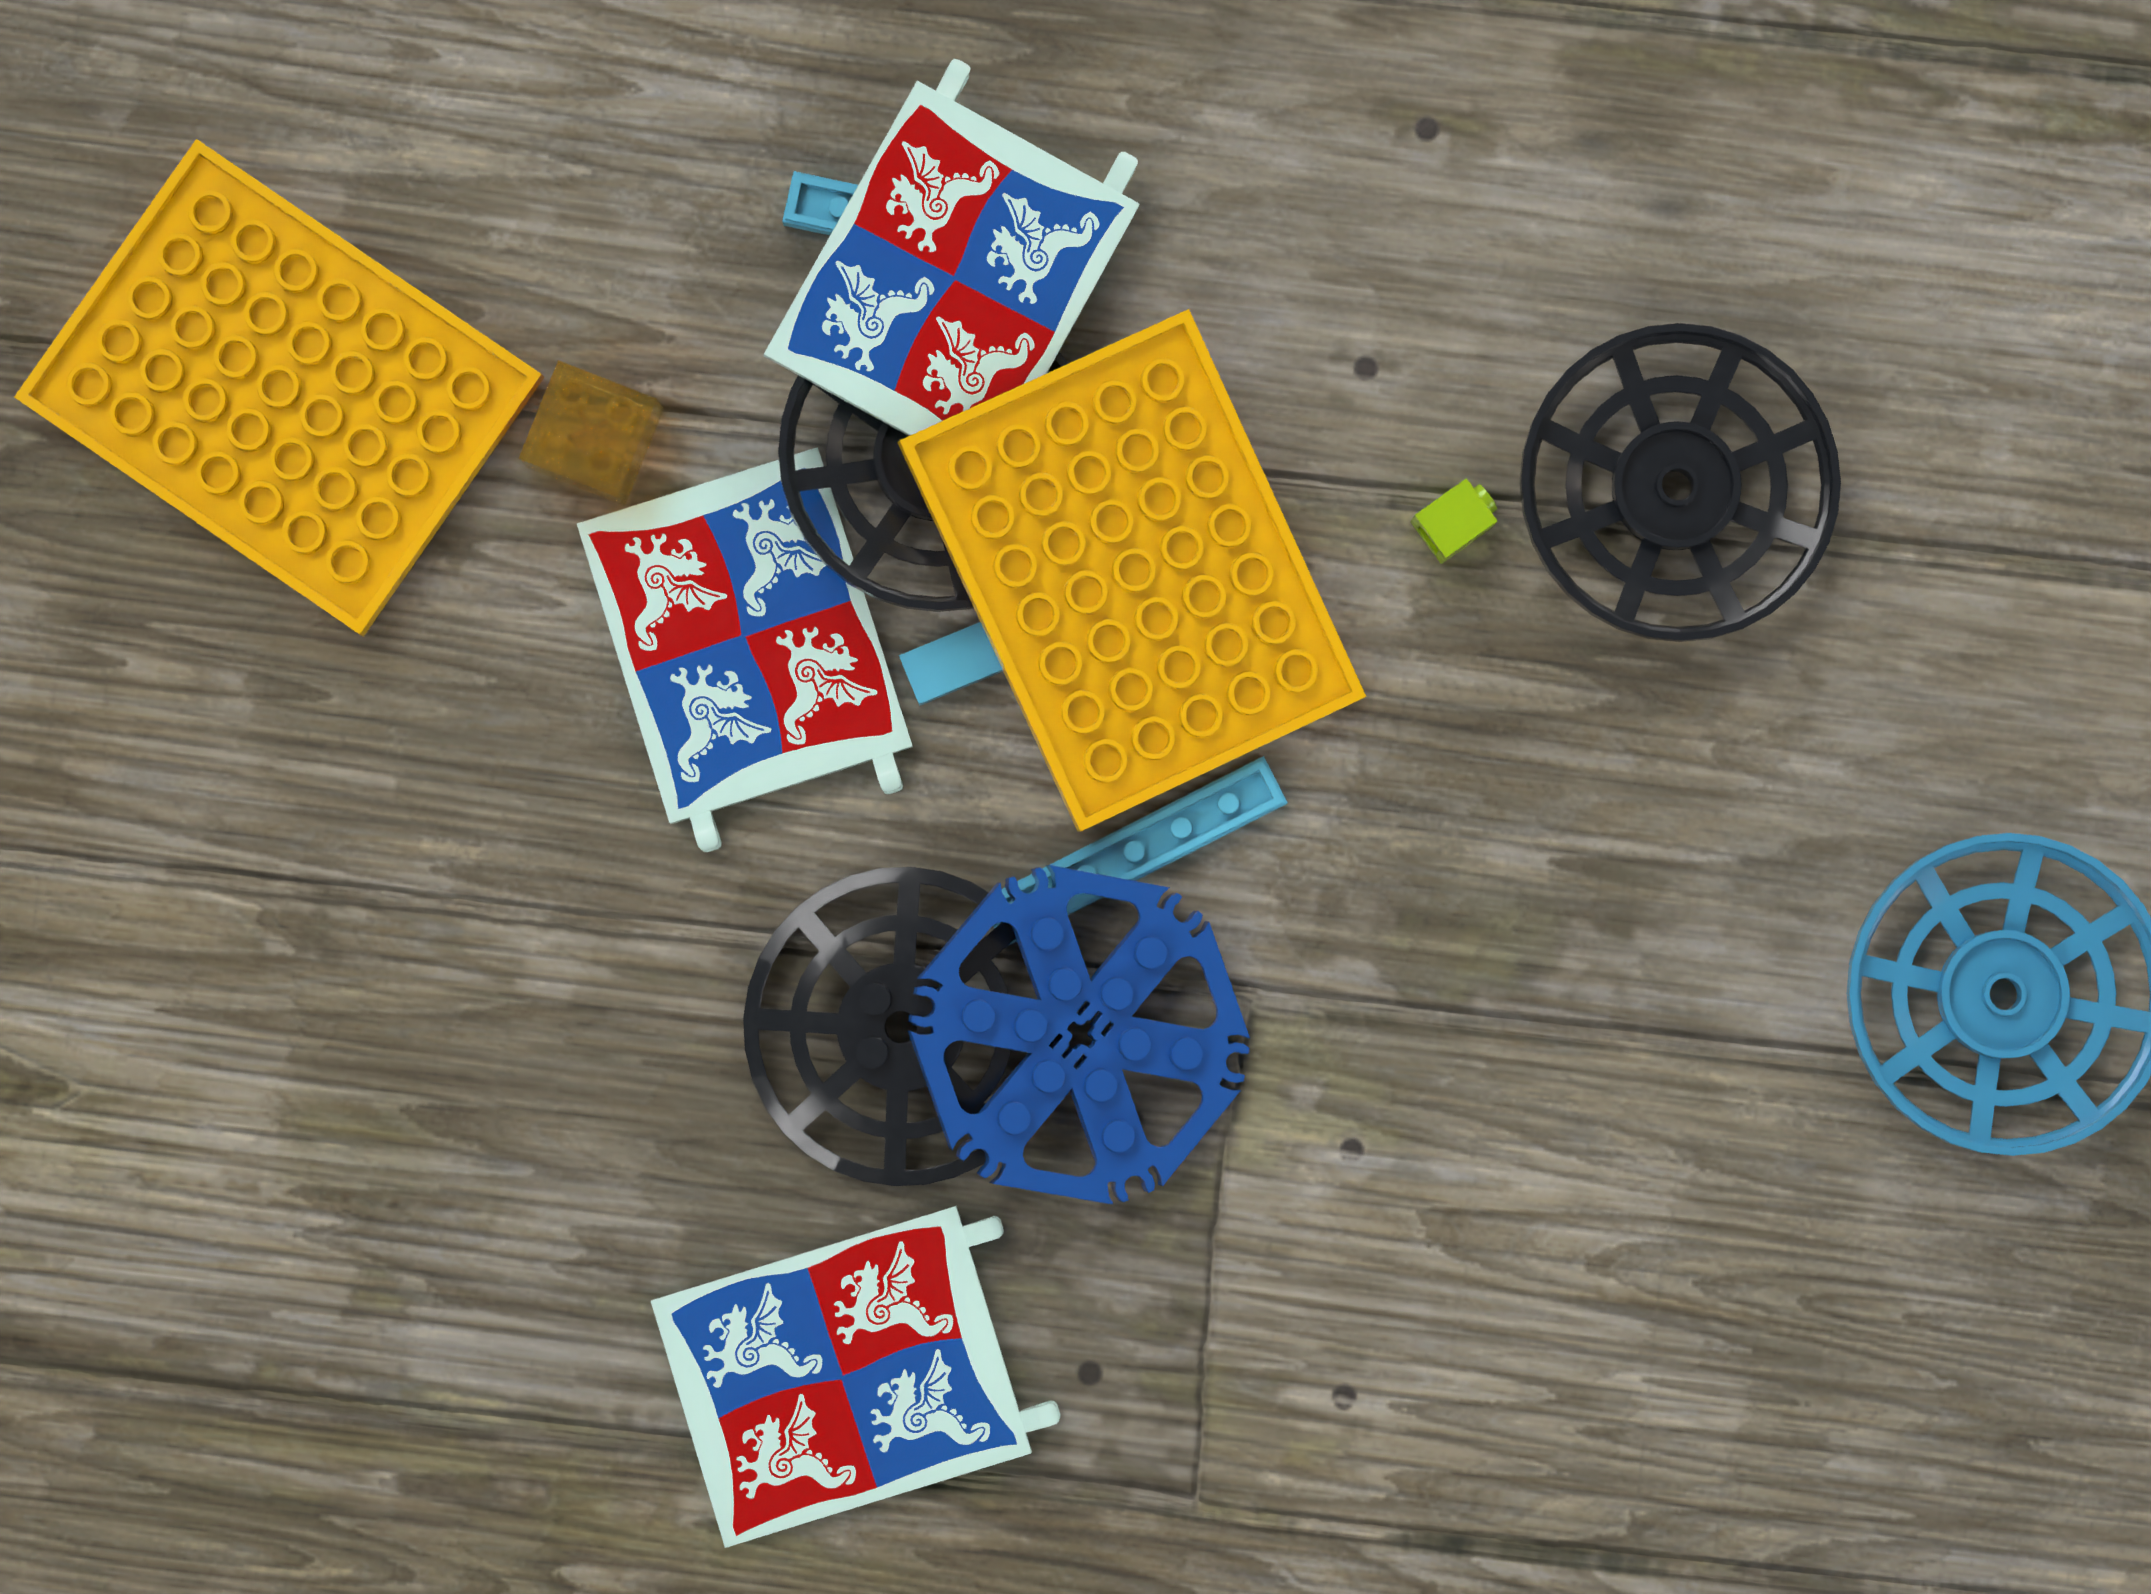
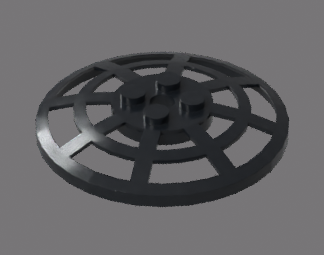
M1675 323L1647 326L1618 335L1590 350L1565 371L1545 396L1530 425L1522 452L1519 484L1523 517L1531 543L1546 571L1569 598L1590 615L1618 630L1647 639L1686 642L1713 639L1740 631L1767 617L1797 593L1815 571L1830 543L1839 511L1841 476L1838 450L1829 421L1812 391L1790 366L1770 350L1742 335L1712 326ZM1683 343L1703 345L1721 350L1708 380L1679 375L1654 377L1644 380L1633 350L1649 345ZM1613 359L1623 389L1602 403L1585 422L1579 433L1552 421L1551 418L1558 405L1572 388L1596 367ZM1741 359L1756 366L1776 382L1796 405L1804 421L1774 434L1770 425L1754 406L1739 394L1728 389ZM1674 392L1701 396L1690 423L1674 421L1660 424L1650 396L1655 394ZM1630 405L1640 434L1627 445L1622 453L1593 441L1598 431L1608 419L1625 406ZM1720 406L1728 408L1743 420L1755 435L1757 442L1732 452L1718 435L1710 431ZM1542 440L1570 453L1567 463L1565 489L1567 508L1571 518L1542 528L1537 512L1535 492L1537 456ZM1811 441L1814 443L1818 456L1821 481L1819 512L1814 528L1783 518L1788 492L1786 463L1783 453ZM1585 461L1613 473L1611 487L1613 501L1586 512L1581 489L1582 471ZM1765 461L1769 468L1771 486L1767 512L1739 502L1742 486L1740 472ZM1680 472L1688 478L1691 489L1687 498L1674 500L1664 493L1662 480L1667 473ZM1622 521L1633 535L1642 540L1631 568L1609 553L1599 541L1594 531ZM1729 522L1759 532L1752 544L1739 558L1722 568L1710 539L1721 532ZM1580 538L1584 548L1594 560L1612 576L1625 583L1615 611L1600 604L1581 589L1559 564L1551 548ZM1774 538L1805 548L1798 564L1781 585L1756 605L1743 610L1730 582L1738 579L1753 567L1769 549ZM1661 549H1690L1702 577L1687 580H1667L1651 577ZM1645 591L1667 596L1697 595L1709 591L1723 620L1704 625L1674 627L1645 623L1635 620Z
M1060 352L1049 369L1050 372L1069 364ZM798 375L790 389L781 418L778 458L781 485L787 505L806 543L820 560L846 583L877 600L906 609L933 612L974 608L944 542L943 551L916 549L894 540L910 516L934 521L898 445V441L908 437V435ZM814 385L839 404L833 415L827 437V466L795 470L794 448L796 428L804 401ZM853 414L878 432L874 444L873 459L842 464L843 438L848 421ZM877 480L883 493L893 503L876 528L859 511L848 491L847 485ZM831 488L834 499L845 519L866 540V543L850 565L839 558L817 532L805 510L800 494L801 491ZM884 553L895 559L915 565L948 566L955 596L932 597L907 594L882 586L867 577Z
M917 867L878 868L850 875L820 889L797 906L774 931L758 958L748 985L743 1016L744 1046L752 1081L766 1110L782 1132L808 1156L833 1171L863 1182L889 1186L927 1185L955 1178L983 1165L986 1161L984 1151L977 1149L970 1153L964 1161L957 1159L951 1163L927 1169L906 1170L907 1139L921 1138L940 1133L943 1130L938 1116L919 1122L907 1123L908 1092L926 1087L927 1084L911 1040L908 1042L893 1040L887 1033L886 1023L888 1018L897 1011H905L911 1015L924 1017L932 1010V1002L928 997L913 994L914 987L927 986L937 990L939 986L937 982L930 979H917L926 968L925 966L915 964L917 932L925 933L948 942L957 931V929L948 924L928 917L918 916L920 885L943 888L962 895L978 905L989 893L975 883L952 874ZM899 883L897 915H886L865 920L842 931L835 937L815 914L827 903L852 891L879 884ZM1001 922L963 960L959 968V976L964 984L976 973L980 972L990 991L1009 994L1003 978L992 959L1016 939L1010 924ZM800 928L819 952L810 961L799 980L792 1000L791 1010L760 1008L763 989L772 964L789 937ZM895 931L894 962L891 964L879 966L866 972L846 950L853 943L868 936ZM831 964L850 986L842 1000L839 1012L807 1011L816 982L824 969ZM917 1026L916 1033H931L930 1026ZM759 1030L790 1032V1044L795 1064L806 1087L812 1093L790 1114L787 1113L779 1102L766 1075L760 1050ZM806 1033L837 1035L846 1063L825 1082L819 1077L810 1058ZM1057 1035L1056 1038L1051 1042V1044L1049 1045L1050 1047L1056 1041L1059 1035ZM955 1041L945 1049L944 1062L960 1107L969 1114H976L984 1107V1102L993 1093L1002 1078L1011 1049L995 1047L988 1070L979 1085L972 1090L952 1068L964 1045V1041ZM860 1078L873 1086L887 1090L886 1121H879L859 1114L843 1104L838 1098ZM827 1110L835 1118L853 1129L872 1136L884 1137V1169L867 1167L842 1158L815 1142L803 1130Z

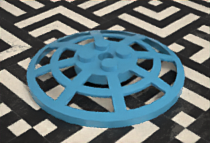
M2015 833L1975 836L1942 846L1916 860L1890 882L1871 906L1858 931L1849 961L1846 992L1849 1023L1859 1056L1875 1085L1894 1108L1920 1129L1949 1144L1981 1153L2010 1156L2045 1153L2075 1144L2103 1129L2127 1109L2147 1084L2151 1076V917L2144 904L2124 880L2096 858L2071 845L2042 836ZM1999 850L2021 852L2013 883L1980 884L1960 890L1952 895H1949L1934 869L1950 860L1978 852ZM2043 856L2060 861L2084 874L2104 890L2117 907L2089 923L2082 914L2066 901L2045 890L2035 888ZM1916 881L1931 909L1922 915L1909 931L1899 950L1896 961L1867 955L1871 939L1884 914L1899 895ZM2009 899L2002 930L1985 932L1976 936L1958 910L1966 905L1982 900ZM2031 904L2054 914L2069 926L2074 933L2052 948H2049L2037 938L2026 934L2025 928ZM1940 922L1956 946V949L1948 957L1941 971L1912 965L1922 941L1934 926ZM2128 925H2131L2138 938L2147 966L2150 991L2148 1012L2115 1006L2116 986L2114 971L2102 941ZM2086 951L2091 959L2096 975L2097 1002L2070 997L2069 981L2063 967ZM1863 977L1892 983L1893 1016L1905 1048L1883 1064H1880L1872 1049L1864 1023L1861 998ZM1999 979L2010 981L2017 992L2015 1003L2006 1010L1997 1008L1990 999V989ZM1908 986L1937 992L1938 1007L1943 1021L1920 1037L1915 1032L1909 1013ZM2065 1018L2093 1023L2091 1033L2083 1048L2072 1062L2065 1067L2048 1043L2059 1032ZM2111 1027L2144 1033L2140 1050L2127 1075L2112 1094L2096 1107L2076 1081L2087 1072L2099 1057L2109 1037ZM1954 1039L1969 1050L1978 1053L1974 1085L1966 1083L1950 1074L1931 1055ZM2030 1055L2047 1079L2039 1084L2022 1089L1996 1090L2001 1058H2017ZM1916 1066H1919L1928 1077L1942 1088L1963 1099L1972 1101L1969 1133L1951 1128L1924 1113L1901 1093L1894 1082ZM2058 1093L2078 1119L2064 1128L2038 1136L2012 1139L1991 1137L1994 1106L2028 1105L2050 1098Z

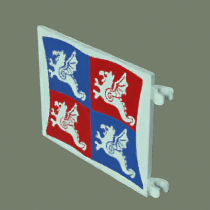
M953 59L950 62L936 91L919 81L915 83L764 353V357L908 436L1047 374L1140 205L1138 202L1122 194L1138 164V160L1126 152L1119 153L1105 181L1101 183L955 102L966 85L970 73V66L958 59Z
M818 447L794 455L795 470L824 467ZM779 460L577 523L669 823L674 824L690 819L697 845L703 852L717 850L722 845L712 811L873 760L880 787L885 794H892L903 789V783L893 753L912 748L913 745L865 594L846 583L829 569L804 540L787 505L781 485ZM831 488L801 491L800 494L805 510L817 532L833 552L850 565L854 559Z
M954 1206L651 1300L725 1548L1031 1454L1032 1450L1026 1432L1046 1428L1059 1422L1061 1414L1057 1403L1053 1400L1021 1411L1019 1410L970 1251L971 1246L998 1239L1003 1235L1004 1229L998 1216H992L963 1226L958 1208Z

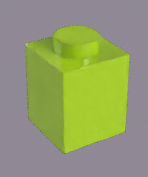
M1466 478L1416 513L1411 520V524L1440 564H1442L1493 528L1497 523V519L1492 513L1497 510V506L1482 485L1478 484L1473 488Z

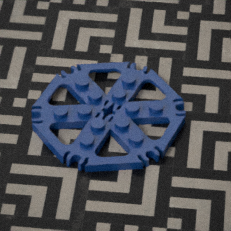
M1046 865L1052 879V888H1048L1046 872L1041 867L1031 869L1032 876L1035 879V887L1031 892H1022L1018 887L1015 876L1006 878L1005 888L1007 894L1013 899L1008 902L1002 893L1001 883H997L917 979H930L937 982L939 986L937 990L927 986L914 987L913 994L926 996L931 1000L932 1010L924 1017L909 1015L908 1021L915 1026H930L931 1033L917 1034L912 1031H908L948 1147L953 1150L957 1141L967 1134L970 1139L962 1142L957 1149L956 1156L964 1161L973 1150L982 1149L985 1153L986 1161L977 1172L980 1177L985 1179L991 1176L997 1169L998 1163L1001 1162L1002 1167L989 1183L1113 1204L1108 1192V1182H1111L1113 1195L1118 1201L1126 1202L1129 1200L1128 1194L1125 1191V1183L1128 1178L1137 1176L1141 1181L1143 1190L1148 1193L1152 1192L1155 1188L1153 1176L1148 1171L1152 1166L1157 1175L1158 1185L1163 1186L1241 1090L1227 1089L1219 1083L1221 1080L1234 1083L1244 1081L1245 1075L1231 1072L1227 1068L1226 1060L1234 1052L1249 1054L1250 1048L1242 1043L1228 1042V1036L1239 1035L1249 1039L1250 1036L1210 922L1205 921L1201 929L1192 936L1189 931L1195 929L1200 924L1203 914L1199 911H1193L1184 922H1179L1174 917V907L1182 898L1179 893H1172L1166 896L1159 908L1157 904L1162 894L1170 887L1053 865ZM1080 893L1129 902L1135 906L1139 916L1135 925L1091 978L1089 977L1067 914L1069 900ZM1005 922L1012 926L1037 999L968 987L960 979L959 968L961 963L993 925ZM1189 956L1200 963L1216 1007V1018L1212 1025L1204 1029L1131 1017L1179 959ZM1086 1001L1087 1003L1085 1004V1006L1080 1010L1079 1013H1076ZM1098 1013L1090 1023L1091 1027L1087 1032L1088 1036L1092 1039L1090 1045L1077 1044L1074 1048H1069L1062 1057L1061 1055L1070 1046L1069 1041L1072 1038L1071 1032L1067 1030L1071 1023L1083 1025ZM1111 1022V1027L1102 1035L1101 1032ZM1057 1035H1059V1037L1050 1047L1049 1045L1051 1044V1042L1056 1038ZM955 1041H966L1027 1052L1028 1054L979 1113L969 1114L960 1107L944 1062V1052L949 1044ZM1083 1056L1084 1059L1077 1068L1073 1067L1080 1057ZM1122 1069L1190 1081L1199 1087L1202 1095L1199 1107L1168 1144L1154 1146L1147 1140ZM1069 1091L1095 1161L1092 1171L1084 1176L1033 1169L1027 1165L1023 1157V1150L1027 1142Z

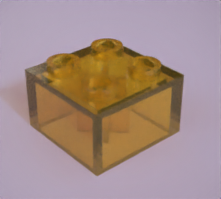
M558 360L518 459L531 470L625 506L664 408L658 399Z

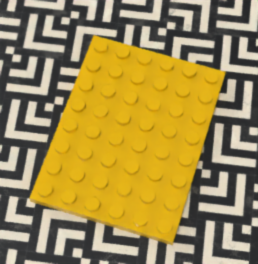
M196 139L14 398L364 637L545 377Z
M1189 309L898 441L903 456L1078 832L1366 697Z

